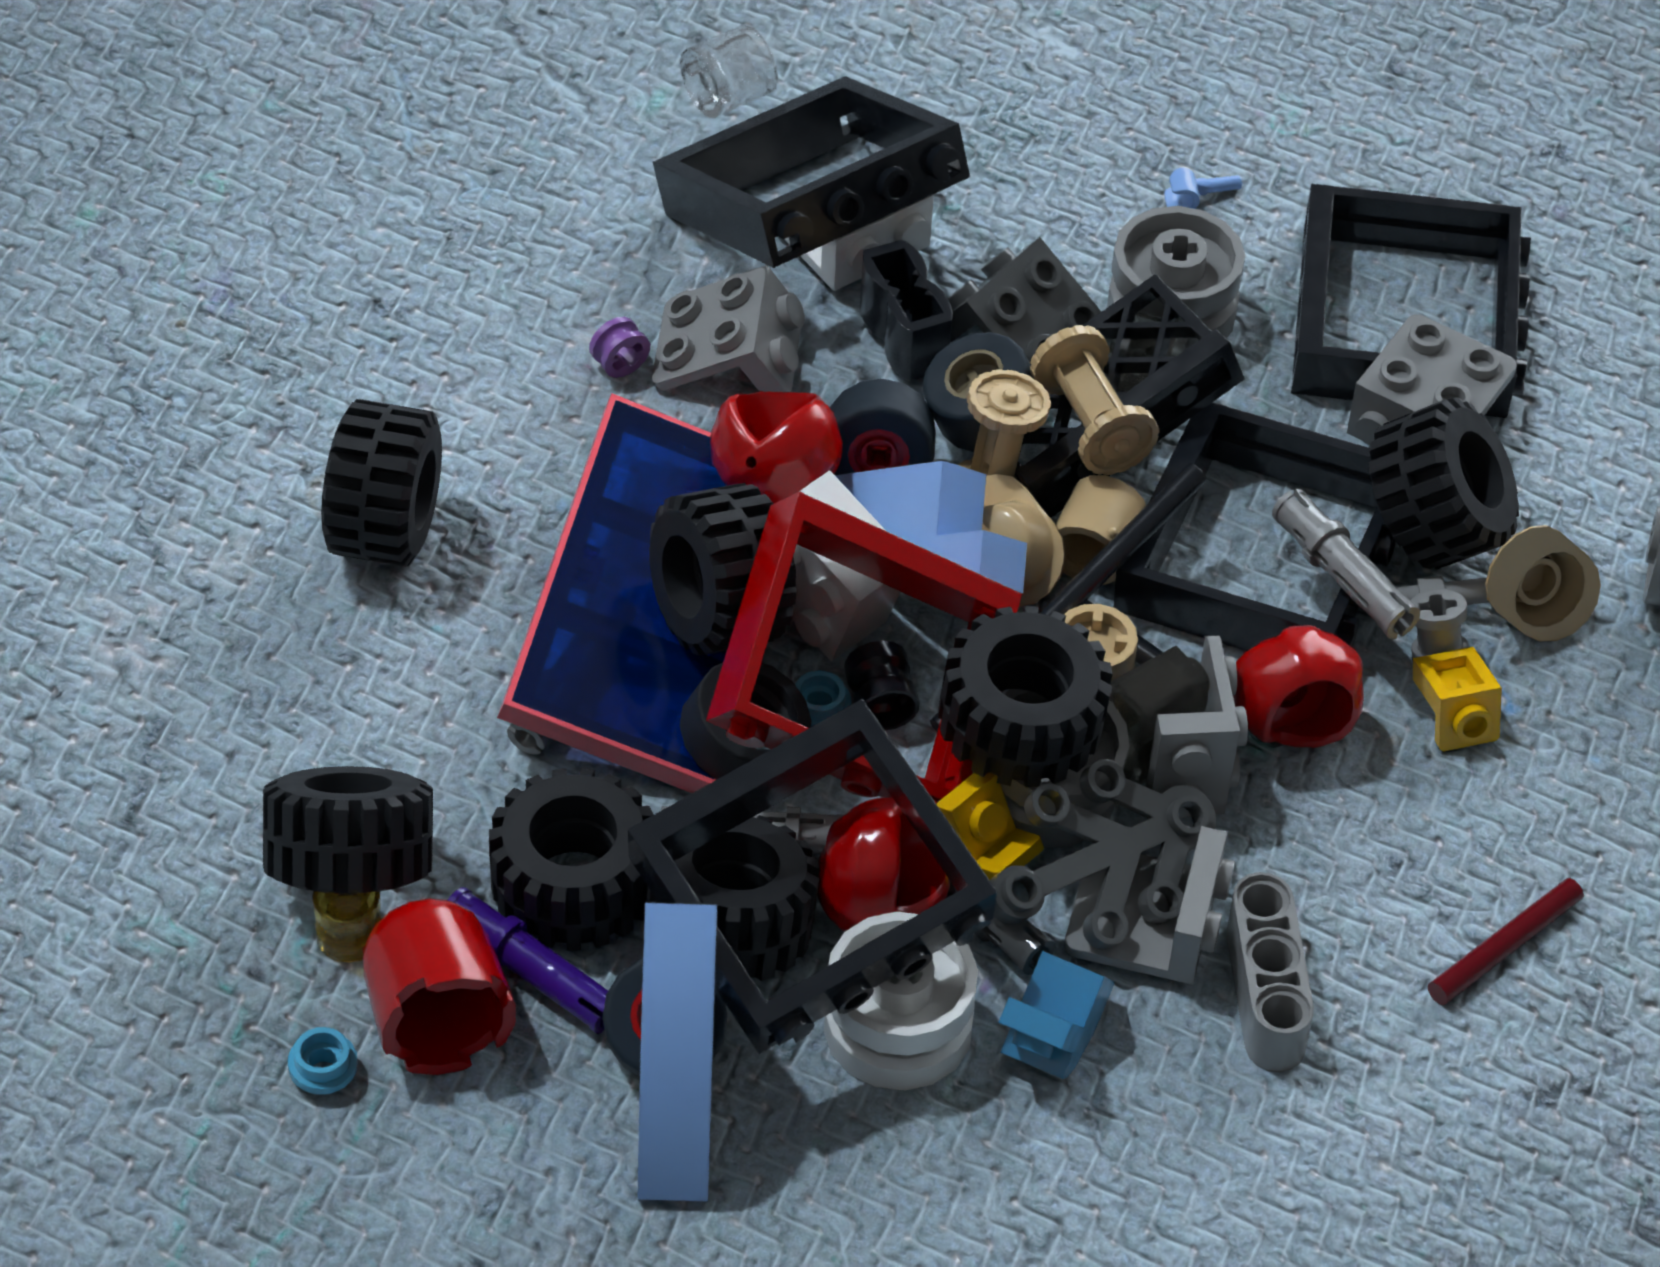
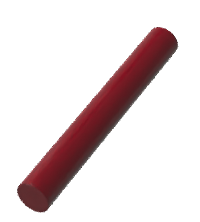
M1572 878L1564 879L1428 984L1430 996L1440 1005L1449 1003L1581 901L1584 897L1581 886Z

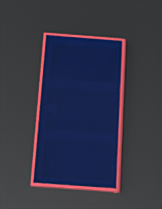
M611 393L497 718L687 792L694 793L716 779L701 769L685 748L679 727L682 707L712 667L724 662L727 651L709 655H695L690 649L686 650L679 644L676 635H672L660 611L653 588L649 562L650 531L652 523H655V513L660 505H664L665 499L671 496L724 487L726 485L722 482L718 471L712 465L711 432Z

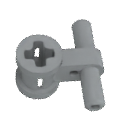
M1443 576L1419 578L1417 579V585L1396 587L1420 610V618L1415 625L1417 627V638L1411 646L1412 661L1416 657L1469 647L1468 641L1461 635V624L1467 618V605L1489 603L1485 586L1486 578L1444 582Z

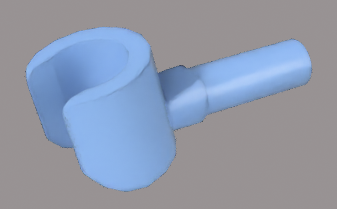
M1177 168L1169 177L1171 187L1165 190L1164 196L1167 207L1182 206L1196 209L1200 203L1199 196L1207 195V193L1240 190L1242 180L1239 175L1196 179L1193 171L1190 169Z

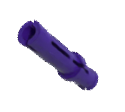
M460 887L448 898L449 901L474 913L487 932L501 966L507 967L584 1022L596 1034L605 1031L602 1017L608 992L606 988L528 934L526 923L516 916L504 917L473 895V892L468 888Z

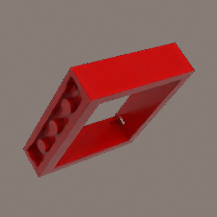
M799 491L770 506L706 721L727 730L726 736L731 741L750 748L767 747L773 749L809 729L750 702L796 545L968 622V630H971L972 620L982 614L987 615L991 619L995 618L996 609L1011 607L1013 612L1017 613L1022 593ZM941 721L925 778L916 775L935 803H938L973 774L971 771L972 761L970 759L960 762L951 753L953 742L944 741L940 732ZM864 756L829 774L840 779L841 787L852 794L868 798L878 796L893 798Z

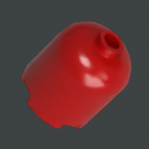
M429 898L408 902L390 911L375 924L363 947L364 979L380 1042L386 1054H391L404 1060L406 1070L411 1073L441 1075L462 1071L471 1067L470 1055L484 1049L493 1040L496 1048L506 1043L516 1024V1004L490 938L472 911L449 900Z

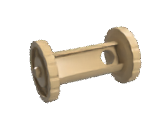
M1077 325L1071 328L1067 327L1051 335L1037 348L1030 362V373L1033 379L1040 382L1049 394H1064L1084 426V434L1078 443V453L1086 468L1099 475L1121 473L1137 465L1144 457L1150 454L1153 446L1157 443L1159 427L1152 414L1145 410L1144 407L1124 406L1105 376L1103 368L1108 362L1110 349L1101 332L1091 326Z
M992 370L991 372L982 373L978 378H975L969 387L967 403L970 413L980 423L973 458L960 462L959 466L984 473L986 476L1002 474L1014 477L1024 434L1036 431L1040 426H1043L1049 415L1051 401L1049 400V393L1043 388L1044 386L1031 376L1013 370Z

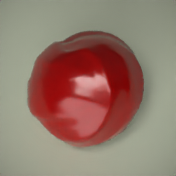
M761 391L750 394L731 395L721 405L710 435L712 465L718 471L722 482L726 486L740 483L752 484L759 488L761 494H766L773 504L799 492L829 470L835 474L842 458L843 442L835 415L831 408L815 393Z
M1315 626L1287 627L1278 636L1261 641L1236 661L1237 691L1233 695L1235 707L1244 706L1247 714L1248 731L1263 743L1277 742L1298 748L1323 747L1342 740L1355 727L1362 713L1364 687L1361 657L1354 648L1341 638L1320 630Z
M891 797L875 798L862 802L833 822L828 831L826 844L818 860L820 867L818 878L820 880L817 896L828 918L844 932L872 916L891 912L920 914L946 899L950 887L949 878L895 800Z

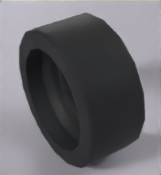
M723 663L712 667L685 702L682 707L679 725L685 748L701 769L716 780L771 750H758L739 745L727 738L725 729L706 721ZM761 663L750 702L811 728L812 720L806 699L793 681L773 666Z

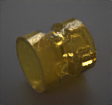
M313 891L312 903L316 919L315 932L318 947L326 956L335 961L351 963L363 960V947L375 924L382 919L380 914V891L368 893Z

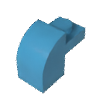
M1042 951L1022 1001L1009 997L998 1023L1010 1027V1030L1000 1053L1061 1079L1067 1078L1075 1069L1096 1030L1115 981Z

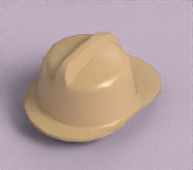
M1002 474L986 476L982 530L1027 543L1024 591L1019 607L1035 604L1050 594L1061 578L1066 558L1063 537L1053 520L1043 510L1030 491L1017 479Z
M1547 525L1531 526L1513 535L1499 549L1490 564L1485 586L1487 600L1498 614L1524 635L1543 642L1558 641L1570 636L1589 620L1598 604L1601 583L1598 568L1585 552L1560 531Z

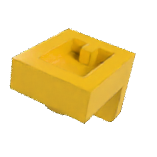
M1474 647L1413 658L1412 679L1435 712V743L1441 751L1494 742L1499 739L1502 687Z
M988 772L984 777L973 773L936 803V805L987 878L991 880L995 875L1008 867L1016 865L1025 866L1044 850V846L1039 835L1015 827L1001 785L997 783L998 776Z

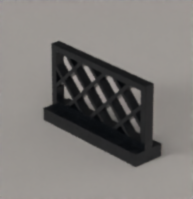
M1156 274L1083 325L1099 330L1105 339H1116L1112 357H1109L1103 372L1107 374V379L1124 406H1141L1152 414L1159 427L1157 442L1245 380L1230 342L1217 328L1211 331ZM1155 299H1158L1165 306L1161 322H1134L1136 313ZM1171 338H1196L1198 340L1178 356L1167 357ZM1130 339H1157L1153 357H1126ZM1122 373H1149L1147 378L1129 391L1117 392ZM1049 394V400L1051 401L1050 409H1058L1054 427L1039 428L1036 431L1024 434L1022 445L1049 444V447L1023 466L1018 461L1014 478L1030 491L1050 518L1063 510L1074 486L1080 479L1090 475H1099L1089 471L1079 456L1078 443L1084 434L1085 428L1082 424L1078 427H1068L1073 408L1064 394Z

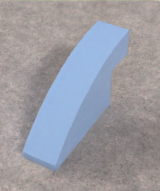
M936 461L835 475L887 532L1023 593L1027 543L982 530L986 474L946 461Z
M645 903L638 1200L708 1202L717 905Z

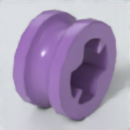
M616 317L607 321L595 332L589 344V352L592 357L601 363L608 376L614 378L627 376L641 367L651 349V343L644 333L639 332L636 324L627 317Z

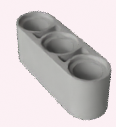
M1258 872L1248 874L1240 879L1234 888L1226 936L1244 1045L1248 1057L1257 1066L1267 1071L1283 1072L1299 1065L1305 1056L1314 1005L1294 895L1290 886L1282 878L1271 873Z

